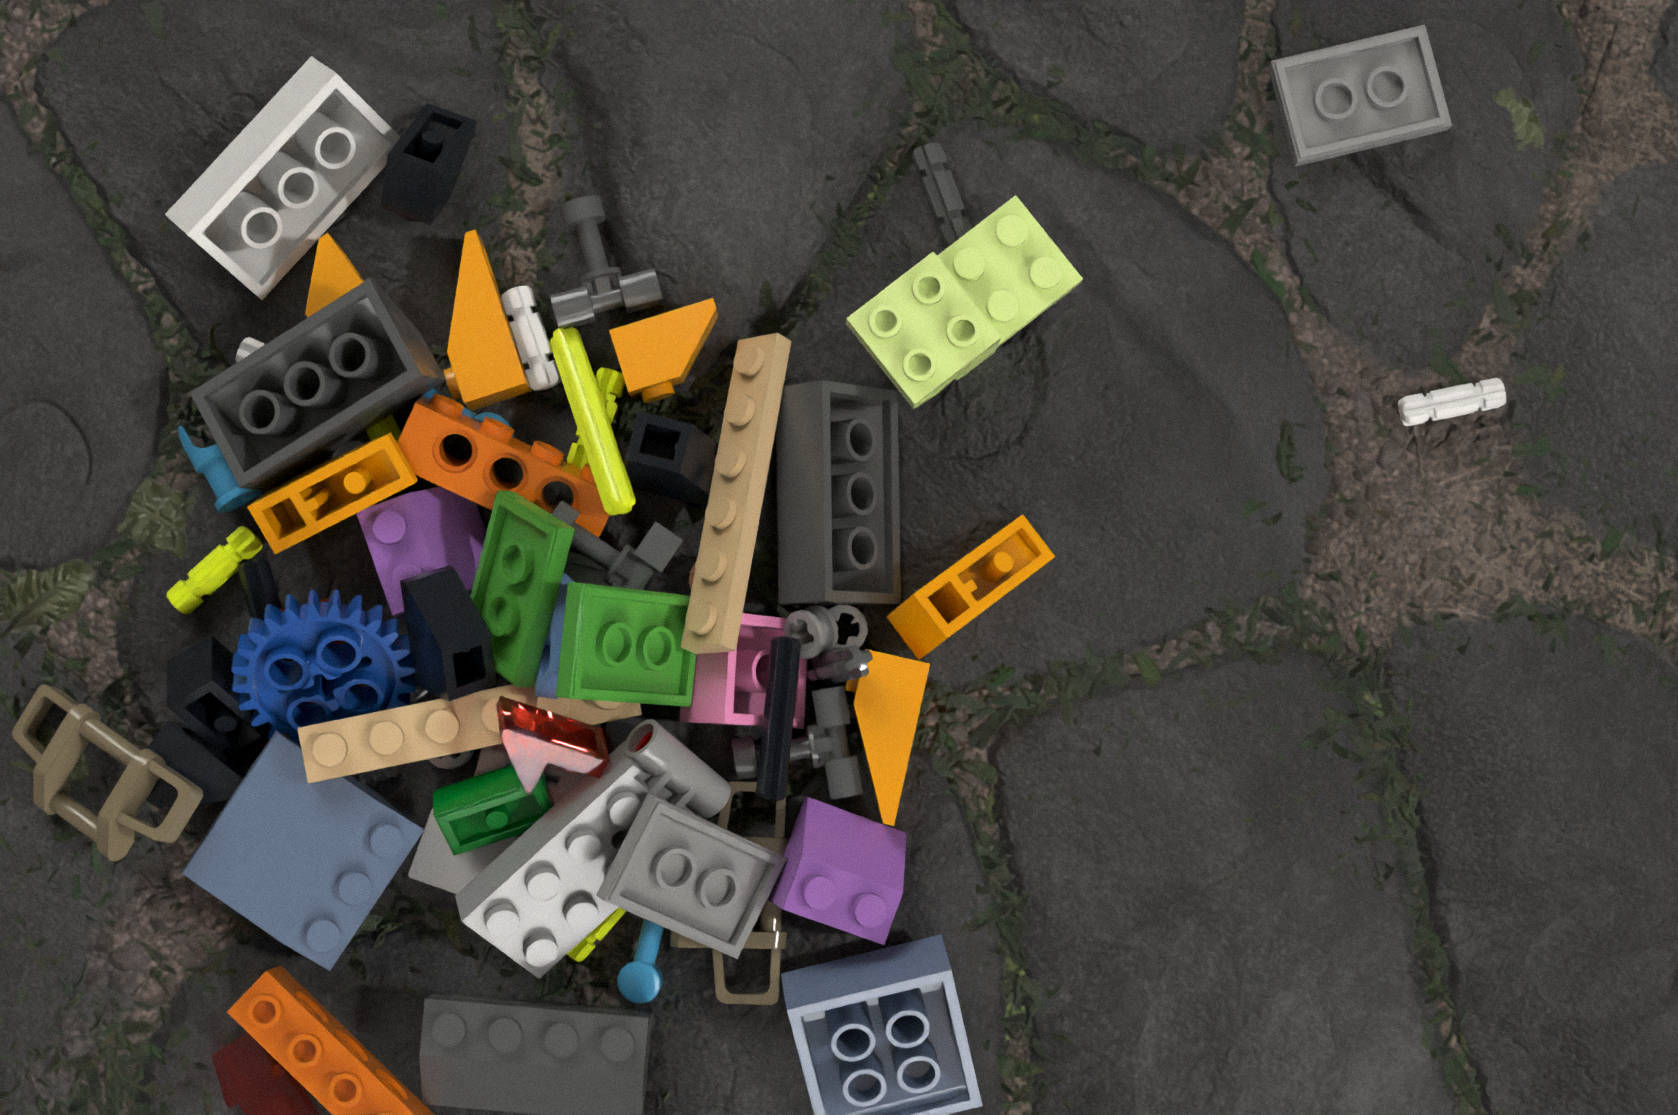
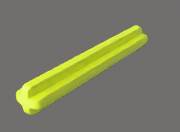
M574 327L567 329L558 328L553 331V337L549 343L604 510L611 516L627 514L632 511L636 498L580 332Z

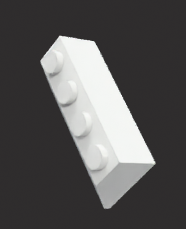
M311 56L165 215L256 296L263 300L386 166L388 153L401 137L336 72Z

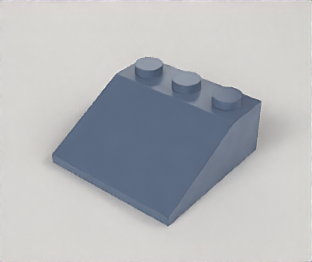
M275 731L181 870V873L282 944L330 971L424 832V828L414 814L350 775L308 783L301 745Z
M941 934L781 973L786 1009L814 1115H949L983 1106L952 969Z

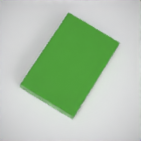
M498 490L470 597L490 632L496 673L516 687H533L575 529L516 492Z
M568 582L556 697L691 707L697 654L681 648L690 596Z

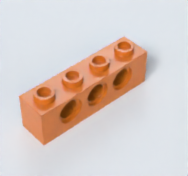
M434 393L432 399L423 395L415 402L397 441L399 448L415 475L490 510L493 509L496 493L498 490L516 492L550 514L554 512L557 505L548 501L544 493V487L553 481L563 482L570 487L573 493V501L569 505L581 512L575 522L598 538L600 537L610 515L604 510L589 464H585L581 470L563 461L565 454L547 443L535 440L531 446L513 438L514 429L498 420L484 417L481 423L462 414L464 409L462 404L444 395ZM460 434L466 437L472 446V456L465 460H458L450 456L445 448L446 436ZM501 458L514 459L522 468L523 478L515 483L504 482L495 472V461Z
M281 965L266 970L227 1011L239 1025L332 1115H435Z

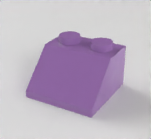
M439 486L410 492L356 513L393 616L405 619L400 580L448 565L455 568L467 592L471 595L487 532L477 503Z
M805 796L783 857L787 858V861L767 900L788 912L884 945L903 894L906 833Z

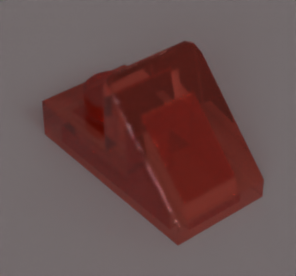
M500 696L496 704L500 738L527 795L532 793L548 763L556 765L567 773H583L595 778H601L610 762L603 728Z
M248 1032L211 1055L223 1097L229 1109L239 1104L245 1115H319L298 1081Z

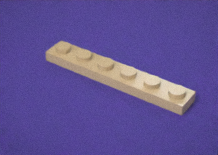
M779 333L738 340L681 648L695 654L736 651L792 342Z
M535 679L533 687H516L511 684L481 690L450 702L444 699H437L299 727L297 729L307 782L315 783L641 716L640 703L561 697L551 699L535 696Z

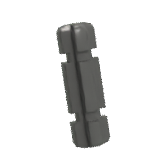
M928 143L912 152V159L917 172L924 173L925 177L921 179L922 186L935 220L941 219L942 224L938 226L944 244L949 247L970 231L972 226L968 216L962 217L961 212L965 210L951 170L945 171L943 166L947 164V159L942 146L939 143Z
M857 645L833 650L812 657L813 669L807 671V674L811 681L820 680L823 686L865 677L869 674L867 663L873 660L869 649L860 651Z

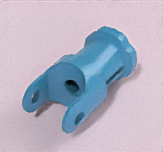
M178 426L179 439L197 473L205 475L217 498L214 505L218 513L238 509L262 493V490L239 487L217 444L205 448L195 447L182 426Z

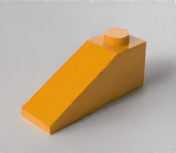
M476 229L466 232L464 236L447 354L452 367L443 370L453 400L462 398L463 403L471 411L532 391L484 243Z
M389 432L318 464L269 489L248 505L247 508L274 554H277L415 484L418 479L393 435Z
M1022 514L912 594L886 618L918 660H920L1055 558V555Z
M869 650L873 657V660L867 663L869 674L865 677L848 680L845 691L855 693L853 708L881 822L894 826L930 663Z

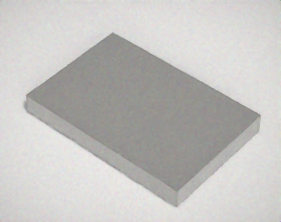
M1425 25L1272 60L1268 65L1294 167L1447 131L1452 126Z
M648 793L596 896L616 907L738 959L787 858Z

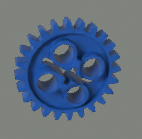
M309 590L307 604L302 605L291 594L286 595L285 611L283 612L271 604L266 605L264 621L253 617L249 620L248 634L239 635L237 651L233 656L231 672L234 673L232 690L233 692L240 693L239 709H254L251 718V725L253 727L269 722V739H271L275 731L281 734L285 732L289 734V739L299 744L300 740L297 729L299 727L410 705V693L415 692L416 689L414 679L415 668L412 665L408 635L399 636L398 619L395 618L381 623L383 607L377 605L367 612L362 611V596L360 595L355 596L348 605L341 604L339 590H333L328 602H320L316 591ZM341 640V641H346V642H348V643H347V644H335V643H333V642H331V641ZM282 658H289V659H293V660H295V661L286 662V661H282V660H280V659H282ZM355 684H367L369 686L360 687ZM310 701L316 702V704H307L304 702Z

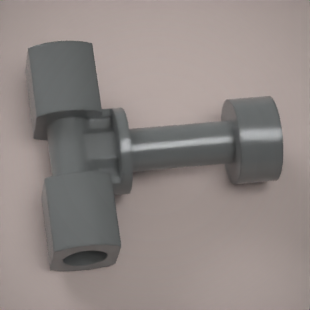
M600 196L579 197L565 202L559 207L565 229L577 230L588 273L579 278L581 287L550 295L558 328L567 329L596 322L594 314L624 306L628 314L663 304V297L654 268L622 276L619 267L608 266L598 229V224L606 220Z
M563 500L552 513L553 516L575 529L571 547L606 569L608 572L602 581L612 587L643 590L655 571L661 573L683 541L677 535L655 522L637 549L626 544L620 553L577 524L575 521L581 512Z
M844 686L812 691L817 724L807 725V737L791 739L789 762L812 758L814 768L825 767L831 800L863 794L857 756L850 755L845 724H850L851 722ZM753 735L731 739L738 781L757 779L760 745L755 746Z

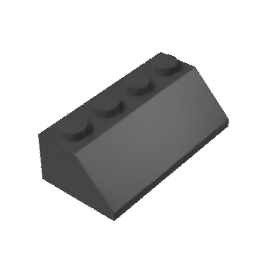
M369 278L196 388L190 394L239 487L268 491L440 385L446 379L422 334L375 280Z
M827 380L783 386L776 425L779 604L799 606L901 605L898 391Z
M435 992L426 997L424 1002L419 1051L422 1104L539 1115H644L653 1011Z

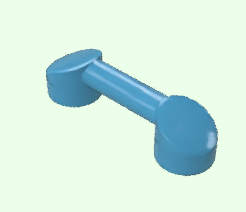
M643 919L634 959L631 962L629 961L620 970L617 977V986L620 993L626 1000L636 1004L647 1003L654 999L660 992L663 984L662 972L657 964H655L664 927L646 919Z

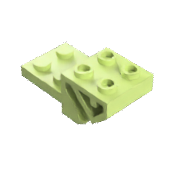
M1015 195L939 255L931 252L847 317L846 325L910 406L915 409L937 395L952 380L964 377L995 353L1000 345L1078 286L1083 278Z

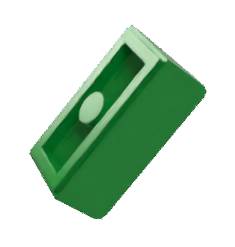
M537 757L438 788L433 792V816L454 856L526 832L555 805L543 768Z

